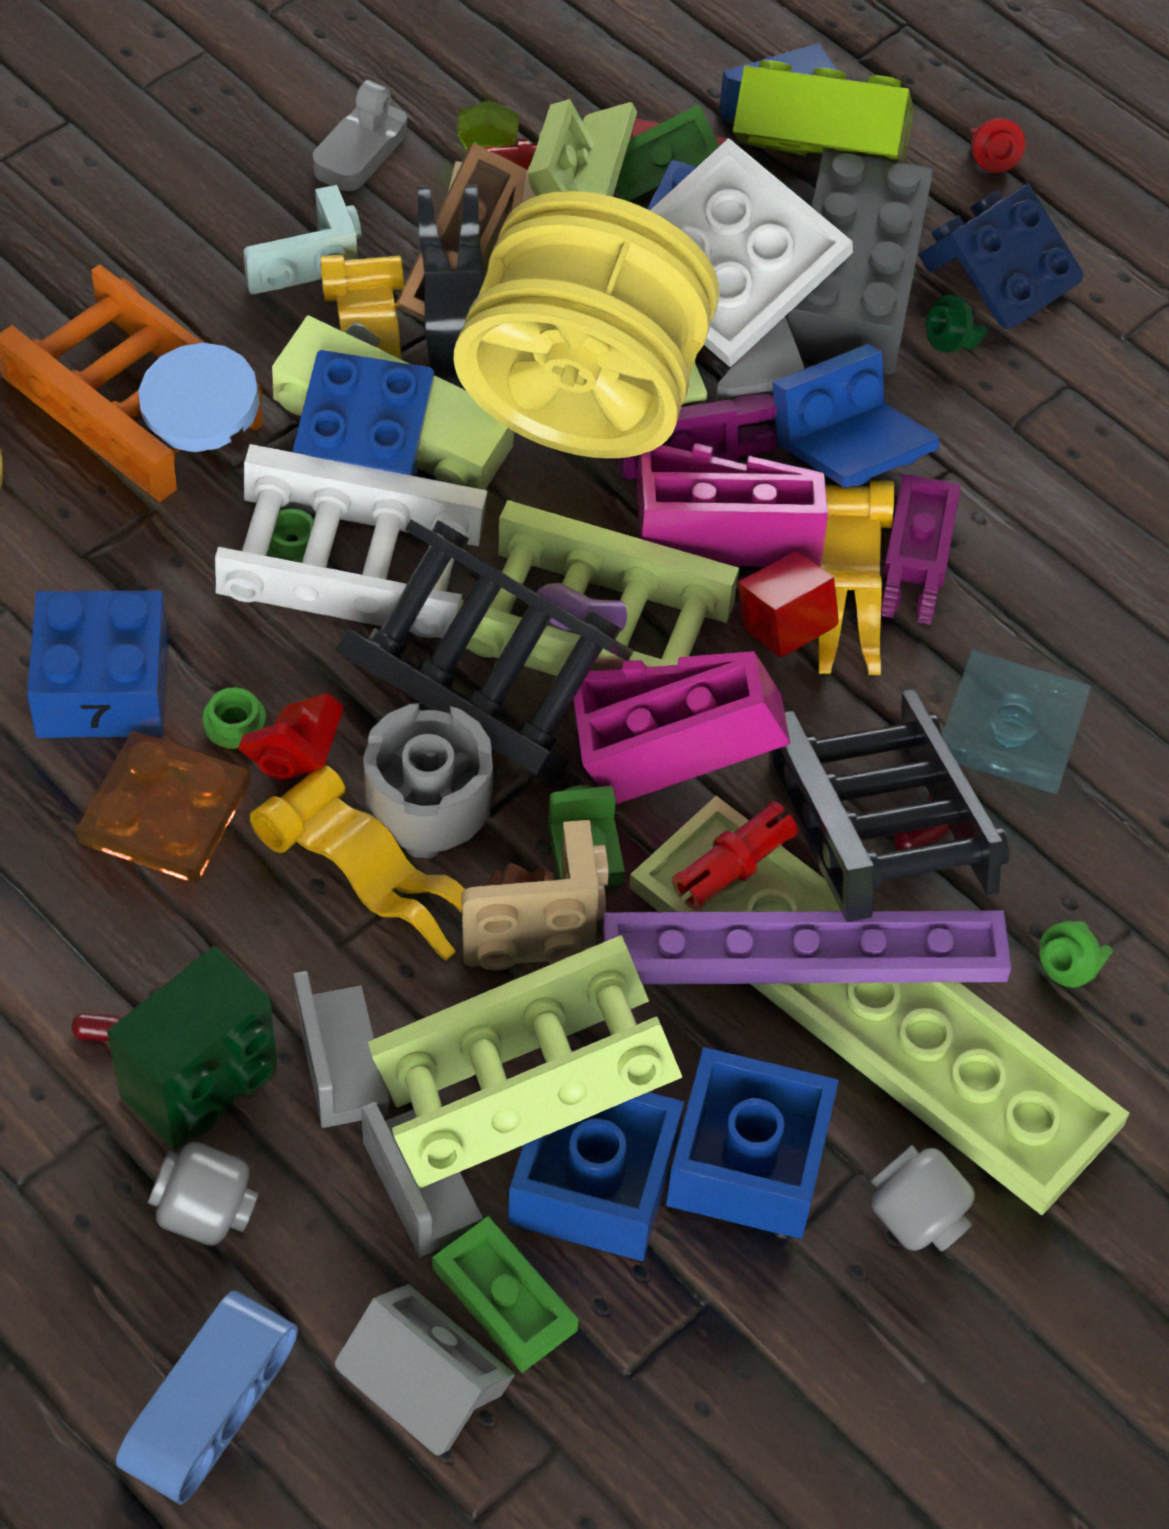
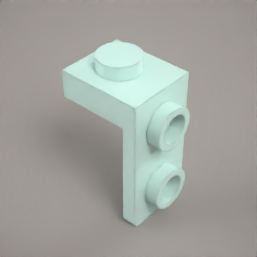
M337 185L315 189L317 232L248 246L244 249L246 285L250 294L279 290L289 286L321 280L320 256L343 255L344 260L357 259V239L361 238L358 213L354 205H345Z

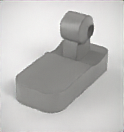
M366 80L359 86L356 92L355 109L350 115L342 119L313 152V172L318 180L330 186L337 185L339 190L355 191L363 186L407 136V115L404 111L390 105L391 92L389 88L371 80Z

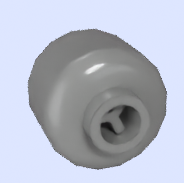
M193 1141L187 1143L180 1153L171 1150L167 1152L147 1203L157 1207L156 1221L163 1229L204 1245L214 1246L225 1238L230 1228L240 1232L244 1231L255 1206L258 1192L246 1188L250 1173L249 1167L244 1160L203 1143Z
M911 1145L870 1181L877 1189L871 1199L873 1212L908 1250H921L933 1242L942 1252L973 1225L964 1214L974 1202L975 1191L948 1158L936 1148L924 1149L919 1153Z

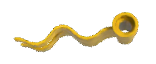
M343 255L320 256L324 302H337L340 330L344 332L352 323L358 322L381 340L376 348L401 359L399 326L393 295L394 290H402L404 286L401 256L344 260Z
M870 480L869 486L843 487L841 485H825L828 518L821 568L835 579L839 622L834 629L819 636V674H831L839 645L848 590H854L862 657L866 664L868 675L881 676V528H892L894 481Z
M324 765V768L309 773L284 795L268 798L250 813V822L255 833L270 849L278 853H284L297 842L309 851L326 856L345 873L360 900L372 912L381 917H400L411 923L445 961L456 953L426 907L417 900L402 898L394 891L398 890L406 894L430 892L443 897L462 913V892L465 889L456 880L447 875H426L417 870L406 859L392 833L380 820L368 813L355 810L340 800L345 794V786L342 779L332 768Z

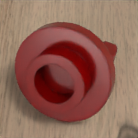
M993 118L983 123L979 128H971L970 151L975 162L984 170L991 173H1002L1013 168L1022 158L1025 150V136L1021 128L1013 121L1006 118Z

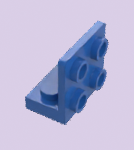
M869 344L772 382L774 404L776 405L777 444L843 487L862 485L868 482L871 477L897 466L912 464L919 457L939 449V436L885 404L882 351Z
M318 351L292 452L418 477L416 456L434 382L433 369L425 366L332 351Z

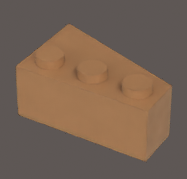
M473 143L467 151L438 212L436 223L451 270H457L465 185L478 184L479 233L485 279L488 272L489 259L497 243L503 223L511 211L523 202L527 169L476 143ZM420 250L394 308L425 323V276Z

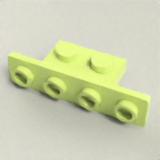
M570 99L551 104L543 129L539 134V141L531 165L528 168V180L533 193L539 196L552 192L582 191L613 197L637 115L633 103L629 102L590 113L584 117L583 122Z

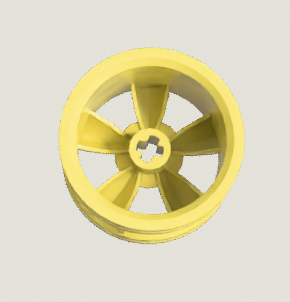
M582 191L552 192L530 198L514 208L503 223L497 243L489 259L488 272L478 297L474 300L468 311L463 329L454 348L453 360L457 376L470 397L487 414L502 425L508 426L510 430L538 444L565 453L592 458H626L650 452L668 440L677 424L680 409L688 392L690 373L697 353L703 347L719 303L720 287L717 275L708 257L688 235L668 220L639 205L612 196Z

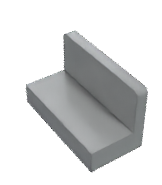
M307 971L293 973L296 1012L321 1128L361 1121V1107L372 1102H376L382 1116L389 1115V1102L384 1081L372 1058L368 1041L373 1040L374 1037L362 985L312 995Z
M376 1102L361 1107L363 1144L419 1258L448 1246L483 1220L460 1172L419 1189L392 1131L393 1127L415 1119L414 1109L385 1121Z
M410 1284L372 1299L335 1360V1368L435 1455H441L449 1451L473 1411L501 1397L515 1375L513 1371Z

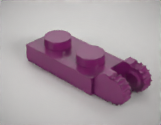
M755 393L754 395H740L733 401L729 399L682 407L673 433L662 445L692 452L695 443L713 447L712 457L738 462L739 457L757 455L761 452H772V449H776V446H778L774 427L771 428L769 425L764 426L763 424L755 425L754 427L745 426L738 428V426L758 423L761 420H772L773 417H776L774 397L769 395V393ZM638 455L618 458L619 470L623 478H627V480L637 478Z
M903 474L883 577L887 578L881 606V616L894 617V612L899 608L902 593L899 589L900 582L905 581L924 585L923 593L919 595L916 610L918 615L917 623L931 625L938 588L943 587L961 484Z

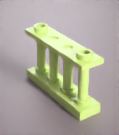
M507 500L499 517L498 556L508 558L502 570L506 575L523 584L531 566L565 575L562 584L583 595L589 583L623 592L620 601H623L626 605L627 622L625 628L616 638L622 644L628 646L647 600L681 610L662 659L634 651L628 661L642 660L646 667L677 665L679 657L690 656L705 617L724 623L728 622L735 602L739 573L738 567ZM503 588L500 589L466 649L481 657H500L522 617L510 614L517 599L515 595ZM461 599V601H460V603H459V606H458V608H457V612L459 611L461 605H462L463 602H464V600H462V599ZM547 625L524 666L557 676L581 635L568 632V630L561 629L555 625ZM602 649L591 671L622 669L623 661L626 660Z
M622 935L368 1041L372 1058L396 1108L410 1102L412 1103L416 1118L393 1127L392 1131L419 1189L682 1078L658 1017L656 1016L637 1024L631 1012V1009L647 1003L649 1000ZM605 1020L611 1036L572 1052L566 1036ZM541 1048L546 1061L545 1064L507 1079L502 1063ZM471 1076H477L481 1091L442 1107L438 1090Z

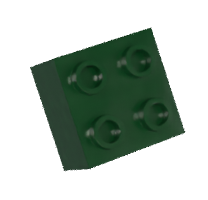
M215 945L107 1030L120 1097L173 1149H176L190 1136L199 1137L209 1131L219 1120L226 1106L243 1092L251 1094L261 1088L270 1078L274 1067L277 1065L271 998Z

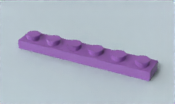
M841 911L604 913L603 942L622 935L642 984L1007 982L1011 971L1004 911H872V918L846 922Z

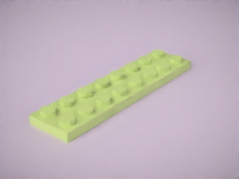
M715 796L630 874L629 888L659 912L841 911L826 880L781 845L757 863L756 873L747 880L736 879L708 900L705 906L698 911L688 907L685 901L692 896L691 892L688 891L680 898L673 887L672 877L678 872L685 870L714 848V839L725 830L735 832L749 821L718 796ZM960 982L751 984L1040 1215H1043L1124 1127L1130 1114Z

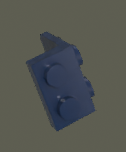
M1029 183L1005 198L1002 197L998 189L969 207L975 216L966 223H964L960 215L949 220L931 232L936 243L918 254L929 273L958 257L998 324L1004 329H1011L1019 325L1079 284L1083 278L1082 269Z

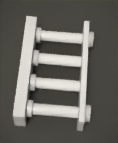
M250 444L244 462V500L255 502L256 506L242 551L218 547L215 555L216 594L231 596L242 602L256 601L383 626L407 585L406 583L386 580L399 531L407 532L405 529L411 519L432 530L436 521L439 520L470 538L467 544L479 546L484 526L487 490ZM280 508L299 509L307 513L316 514L302 563L266 556ZM340 519L375 526L362 575L326 568ZM453 558L450 559L409 632L425 638H443L457 614V608L462 599V594L447 592L454 563Z

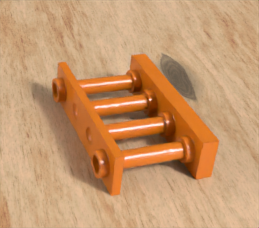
M99 264L91 270L96 303L42 341L38 339L31 340L13 325L0 333L1 377L160 503L177 490L174 462L176 460L175 454L180 449L171 448L161 442L159 435L155 433L150 434L136 423L142 417L138 391L119 403L117 401H108L96 390L150 351L157 357H160L180 346L203 342L141 296L130 281L125 278L119 279ZM110 321L130 335L129 338L81 372L78 370L70 371L56 360ZM258 382L260 405L254 422L249 426L253 431L263 426L262 390Z

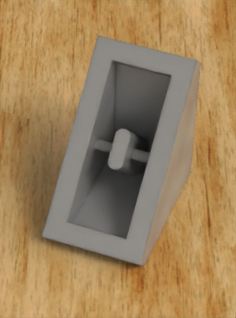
M786 317L780 320L733 364L717 385L716 401L729 399L733 401L740 395H754L755 393H769V395L773 396L772 382L805 369Z

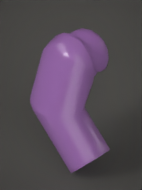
M561 583L547 584L537 591L538 594L582 620L587 611L591 610L620 627L621 631L625 628L627 609L623 601L591 599ZM553 618L548 623V625H555L564 630H572Z

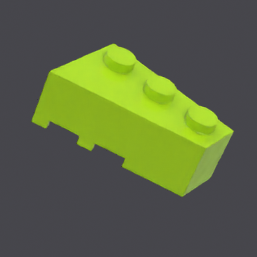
M772 60L760 61L759 68L744 66L733 133L738 143L806 156L807 152L823 154L825 149L905 163L914 109L909 88H902L900 80L879 75L869 76L867 83L846 80V73L830 68H815L813 75L791 72V65Z

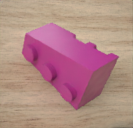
M696 443L692 448V452L661 445L650 452L638 455L636 487L639 539L731 566L767 567L792 552H800L821 567L828 518L824 473L749 456L747 465L712 457L713 447Z
M754 651L679 657L677 665L646 667L642 660L623 661L622 669L590 670L574 697L583 767L598 787L612 786L614 788L615 805L791 744L781 693Z

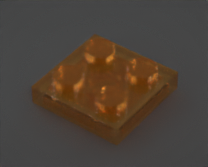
M132 730L76 829L79 844L197 884L250 786L249 769Z

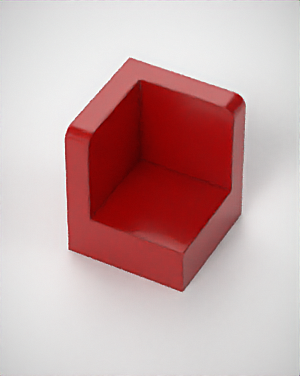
M792 552L738 582L744 630L780 658L838 625L834 577L800 552Z

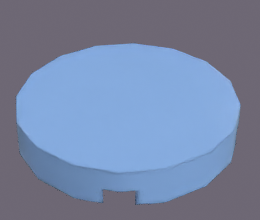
M209 343L180 346L160 356L145 372L138 390L140 410L149 430L159 435L161 442L171 448L191 452L218 449L232 442V435L238 433L242 427L245 432L254 422L260 405L255 372L246 359L226 346Z

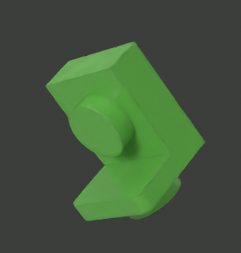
M578 785L565 791L550 794L548 832L557 880H561L563 822L590 820L593 846L605 845L608 885H604V887L624 885L625 869L614 819L616 798L612 786L591 787L588 785Z

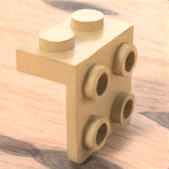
M590 820L563 822L561 880L477 886L467 888L462 892V941L465 965L469 967L481 966L487 970H503L512 967L516 963L548 961L554 964L596 946L597 920H603L604 913H606L604 885H608V863L605 845L593 846Z

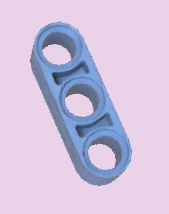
M237 1290L231 1291L216 1307L128 1431L119 1448L116 1466L177 1504L185 1503L199 1488L285 1363L298 1335L297 1325Z

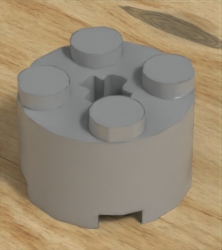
M409 704L388 713L371 729L368 736V746L363 756L366 813L380 820L392 833L399 847L405 848L412 857L430 859L438 855L440 851H446L467 842L489 819L493 786L491 740L480 723L459 708L450 706L449 714L438 710L419 711V704Z

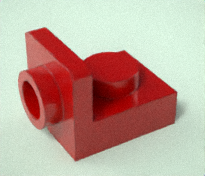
M328 693L301 702L291 703L283 707L274 725L243 735L238 748L253 760L263 773L275 778L279 782L322 769L330 751L344 706Z

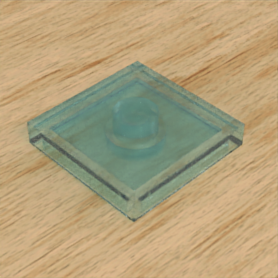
M972 650L942 738L957 764L1057 794L1091 686Z

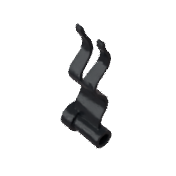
M478 184L465 185L457 270H451L447 255L441 244L430 186H418L419 238L425 276V328L429 367L433 369L434 376L465 390L457 376L453 357L454 348L463 329L468 311L474 300L478 297L484 282L483 257L479 233Z

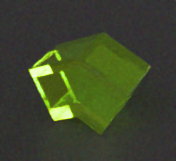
M490 100L460 109L457 135L466 149L468 146H472L473 143L482 147L512 145L518 137L519 113Z

